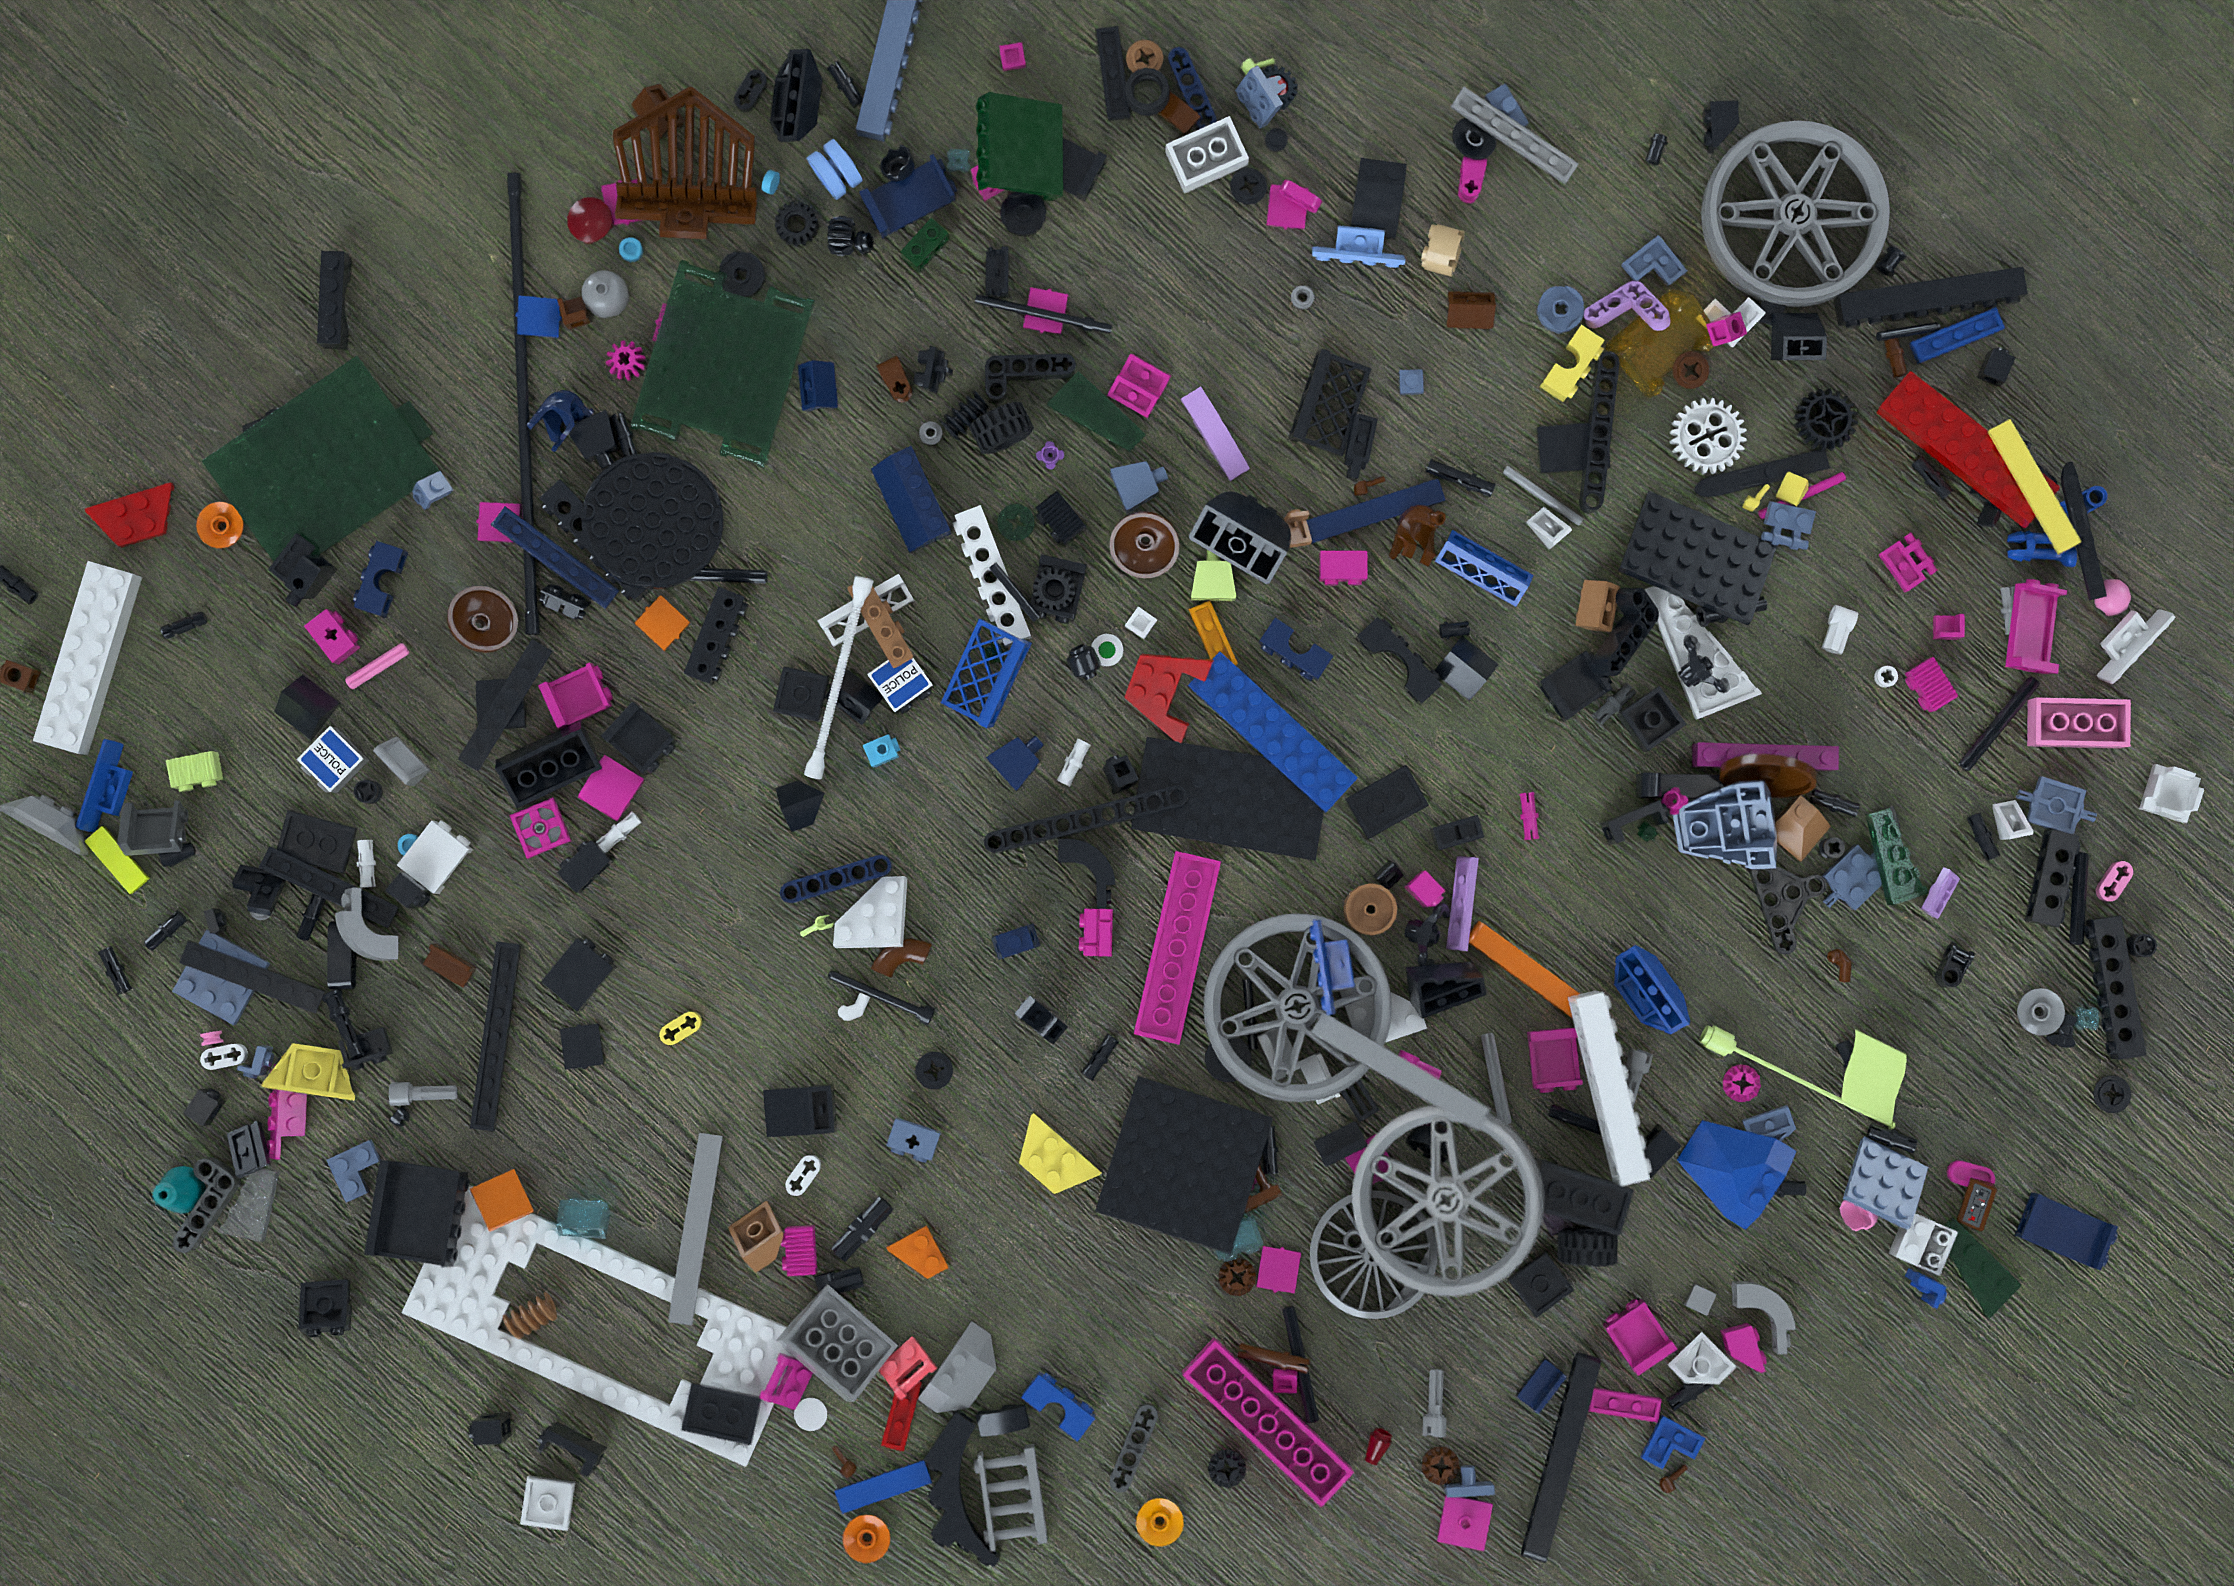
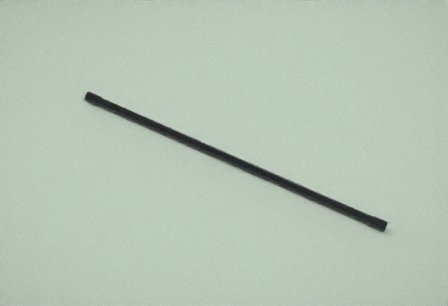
M512 172L507 173V193L509 196L521 506L522 519L534 527L530 429L527 426L530 420L526 335L517 334L518 318L515 316L518 312V296H525L521 218L522 190L521 174ZM523 550L526 603L525 632L526 635H539L536 558Z

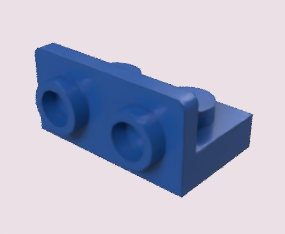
M1908 1268L1905 1277L1911 1280L1910 1285L1923 1292L1921 1300L1937 1309L1939 1304L1941 1305L1945 1301L1947 1295L1945 1290L1947 1287L1933 1278Z

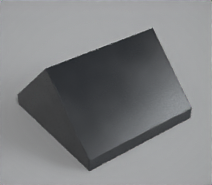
M1461 636L1434 671L1443 681L1470 701L1499 664L1465 637Z
M302 675L281 691L274 712L310 740H313L340 705V702L306 676Z

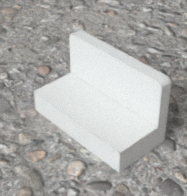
M1279 1028L1269 1030L1257 1036L1272 1071ZM1286 1034L1282 1063L1288 1064L1293 1047ZM1298 1059L1294 1071L1301 1068ZM1278 1071L1275 1074V1078L1279 1080L1286 1077L1287 1073L1285 1071Z
M1320 1052L1298 1062L1308 1084L1332 1077ZM1338 1093L1324 1099L1316 1100L1317 1105L1321 1104L1334 1097H1339L1340 1094Z

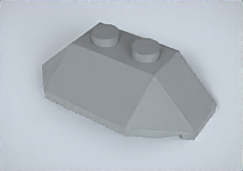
M41 795V797L29 796L0 805L1 812L76 854L87 855L89 853L88 845L84 842L86 840L84 830H79L75 827L78 820L74 816L75 812L65 806L57 807L54 805L55 801L45 795Z
M971 1321L918 1397V1400L936 1413L970 1408L996 1370L991 1334Z

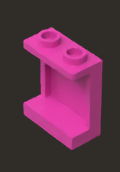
M589 662L585 667L559 679L538 685L557 728L563 729L612 707L610 700H613V696L609 688H604L601 679L604 677L598 665L594 666V664Z
M1575 1027L1527 1032L1534 1089H1539L1540 1093L1554 1092L1553 1087H1563V1091L1576 1090L1577 1085H1583V1081L1580 1078Z
M1633 1299L1625 1305L1626 1309L1621 1313L1615 1312L1605 1319L1606 1323L1602 1326L1634 1373L1639 1376L1673 1353L1677 1348L1663 1331L1647 1307L1646 1302L1642 1299Z

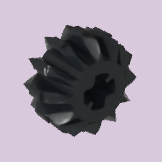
M833 217L829 221L828 249L833 255H851L855 246V223L850 217Z

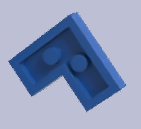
M1661 1415L1640 1457L1661 1469L1664 1468L1673 1449L1695 1460L1706 1438Z

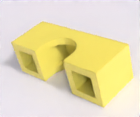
M1581 325L1565 348L1575 356V367L1565 369L1555 364L1540 387L1562 402L1567 396L1572 398L1579 388L1575 385L1579 378L1585 379L1591 370V367L1588 366L1591 360H1597L1603 352L1604 348L1601 345L1604 339Z

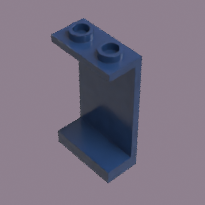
M934 154L929 156V162L915 168L911 176L903 181H890L869 192L868 188L859 192L882 238L956 201L954 193L957 192V189L952 179L947 181L944 172L947 170L942 160H936Z
M2031 1192L2014 1236L2101 1271L2102 1267L2108 1262L2109 1248L2117 1239L2118 1233L2116 1231L2118 1226L2106 1223L2050 1200L2048 1197Z

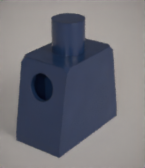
M1033 736L1026 744L1017 737L986 758L1007 782L1018 791L1040 764V761L1034 754L1044 744L1036 736Z
M1034 924L1023 926L991 938L998 960L1041 946Z

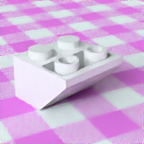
M1915 1214L1911 1228L1906 1230L1899 1227L1888 1254L1940 1276L1958 1232Z

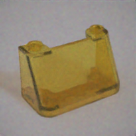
M1671 290L1658 299L1670 315L1671 323L1666 329L1660 331L1653 330L1638 316L1605 346L1607 351L1618 355L1621 369L1647 397L1656 396L1663 390L1664 381L1662 377L1672 370V366L1678 356L1694 350H1703L1705 352L1714 347L1706 326L1711 321L1693 294Z

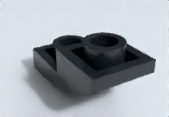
M1025 1404L1003 1405L1000 1410L978 1411L976 1414L981 1437L1007 1434L1030 1427Z

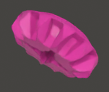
M1740 1064L1731 1067L1723 1078L1725 1093L1729 1098L1737 1102L1750 1101L1758 1095L1761 1087L1760 1076L1754 1068ZM1744 1074L1745 1081L1750 1083L1751 1086H1745L1741 1091L1740 1086L1733 1083V1081H1740Z

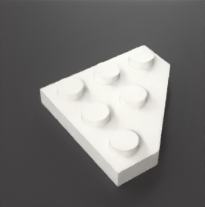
M905 876L882 877L835 923L833 946L835 948L903 947L907 878Z
M1362 981L1359 984V989L1363 993H1368L1372 990V985L1368 981ZM1351 988L1340 990L1342 998L1353 994ZM1391 992L1392 1016L1386 1042L1427 1029L1424 1018L1421 1019L1410 1001ZM1373 995L1345 1006L1352 1029L1368 1039L1374 1022L1375 1006Z

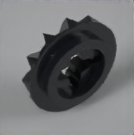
M1254 168L1241 169L1231 179V195H1233L1237 202L1244 205L1256 204L1266 194L1267 181L1264 175ZM1245 178L1249 184L1255 185L1252 188V195L1248 190H1242L1245 187Z
M929 1052L918 1060L915 1069L916 1077L924 1087L940 1089L951 1080L953 1065L946 1055L940 1052ZM931 1060H933L936 1067H944V1069L938 1072L937 1081L933 1074L924 1073L931 1068Z
M2106 1076L2095 1083V1088L2092 1092L2095 1100L2094 1103L2102 1111L2118 1113L2129 1105L2131 1089L2128 1083L2121 1077ZM2111 1087L2114 1092L2120 1094V1096L2112 1097V1101H2110V1097L2103 1095V1093L2109 1092Z
M1225 1449L1218 1451L1212 1456L1209 1461L1208 1472L1212 1482L1219 1487L1232 1488L1239 1485L1245 1477L1246 1465L1239 1453ZM1225 1459H1227L1230 1467H1234V1470L1230 1471V1478H1227L1225 1472L1217 1471L1224 1468Z

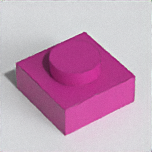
M1022 42L999 46L1003 71L1026 68Z
M1273 1369V1392L1297 1393V1371Z

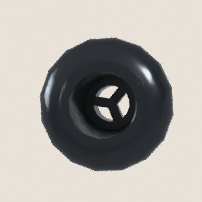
M1081 644L1069 651L1070 655L1067 657V663L1074 677H1084L1085 680H1088L1097 675L1096 670L1100 668L1101 662L1092 646Z

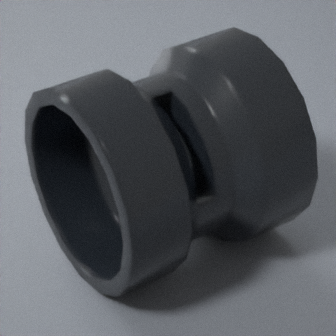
M361 780L354 787V795L362 803L374 804L382 798L383 789L376 781Z
M2133 934L2126 941L2128 953L2134 957H2149L2157 950V942L2150 934Z

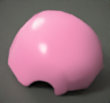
M2118 579L2104 580L2107 597L2095 599V605L2106 616L2120 615L2128 608L2131 600L2130 590L2125 583Z
M1846 1200L1840 1206L1841 1217L1846 1225L1854 1231L1868 1230L1877 1223V1215Z

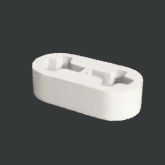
M230 1044L207 1049L201 1055V1064L208 1070L239 1065L246 1061L248 1051L242 1044ZM234 1048L236 1051L241 1052V1056L237 1057L238 1061H236L235 1057H227L228 1053L234 1052ZM211 1053L213 1056L221 1055L222 1058L221 1060L214 1061V1066L212 1062H208Z
M807 1155L800 1160L785 1183V1188L789 1194L798 1196L806 1191L821 1169V1162L817 1156ZM814 1160L816 1170L811 1169L807 1174H804L803 1171L806 1168L804 1162ZM802 1176L804 1178L800 1183L802 1189L792 1190L793 1184L790 1183L791 1180L796 1181Z

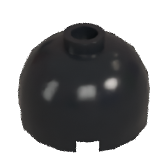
M1440 1120L1437 1123V1130L1443 1134L1447 1133V1124ZM1432 1122L1412 1128L1405 1141L1407 1146L1416 1152L1417 1148L1423 1151L1422 1156L1431 1159ZM1447 1141L1440 1142V1162L1443 1163L1446 1160L1449 1161Z

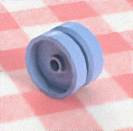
M831 139L823 145V151L829 159L828 161L817 151L813 152L806 159L829 193L838 200L846 194V188L841 178L848 186L853 188L860 184L863 179L849 155L834 139Z

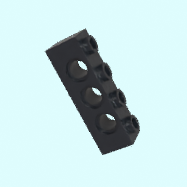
M2053 829L2044 830L2024 921L2048 927H2060V924L2063 923L2065 919L2064 904L2070 896L2069 881L2075 873L2074 858L2080 850L2079 835ZM2058 850L2063 854L2061 862H2058L2055 858ZM2052 873H2055L2058 877L2056 885H2053L2050 881ZM2047 896L2053 899V905L2050 908L2045 904Z

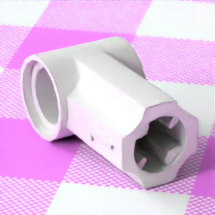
M1838 605L1833 606L1828 618L1829 627L1822 649L1839 655L1843 653L1849 632L1853 630L1856 624L1858 612Z

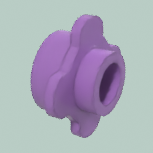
M1049 441L1046 442L1045 447L1041 451L1037 452L1036 457L1039 461H1043L1048 469H1054L1055 464L1064 458V452L1058 450L1054 443Z

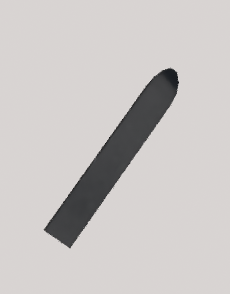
M1816 450L1710 476L1697 483L1694 491L1702 497H1716L1782 481L1787 472L1803 476L1830 469L1826 450Z
M2068 462L2062 469L2061 486L2070 523L2081 540V543L2076 545L2090 601L2107 597L2078 475L2073 462Z

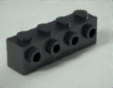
M718 587L684 670L685 675L712 686L714 681H719L723 670L720 668L723 659L727 660L731 652V647H729L732 638H736L740 626L737 625L741 616L744 617L748 610L749 604L746 603L747 599L744 596Z

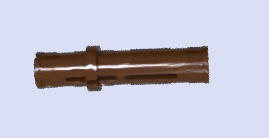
M1244 1343L1240 1344L1239 1349L1248 1351V1353L1238 1351V1358L1279 1366L1281 1370L1285 1371L1291 1369L1305 1374L1308 1373L1309 1367L1301 1366L1300 1363L1310 1365V1358L1293 1356L1287 1351L1280 1353Z

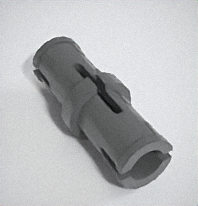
M1625 683L1613 696L1606 698V703L1593 713L1592 717L1594 719L1597 718L1595 721L1603 725L1615 712L1619 713L1622 710V706L1636 694L1635 690L1631 691L1632 687Z

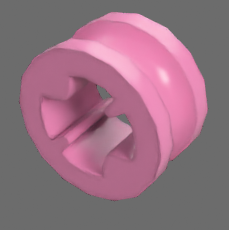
M222 1030L200 1034V1037L203 1038L202 1046L222 1043L223 1039L220 1038Z

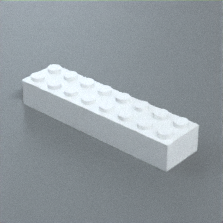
M90 561L87 562L33 741L77 754H89L142 577Z
M1591 991L1567 997L1612 1180L1621 1186L1649 1180L1648 1173L1651 1172V1165L1648 1158H1644L1643 1149H1646L1643 1136L1638 1133L1637 1126H1640L1637 1112H1633L1631 1103L1634 1102L1632 1090L1630 1088L1627 1089L1626 1079H1628V1072L1626 1066L1621 1064L1620 1056H1623L1620 1043L1615 1040L1614 1033H1617L1614 1019H1610L1608 1010L1611 1009L1609 997L1600 991Z

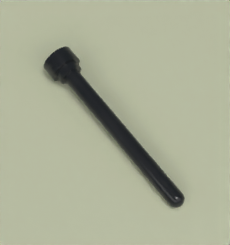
M830 971L828 973L830 980L916 1016V1019H919L920 1023L927 1026L935 1012L933 1007L928 1005L918 1007L838 972Z

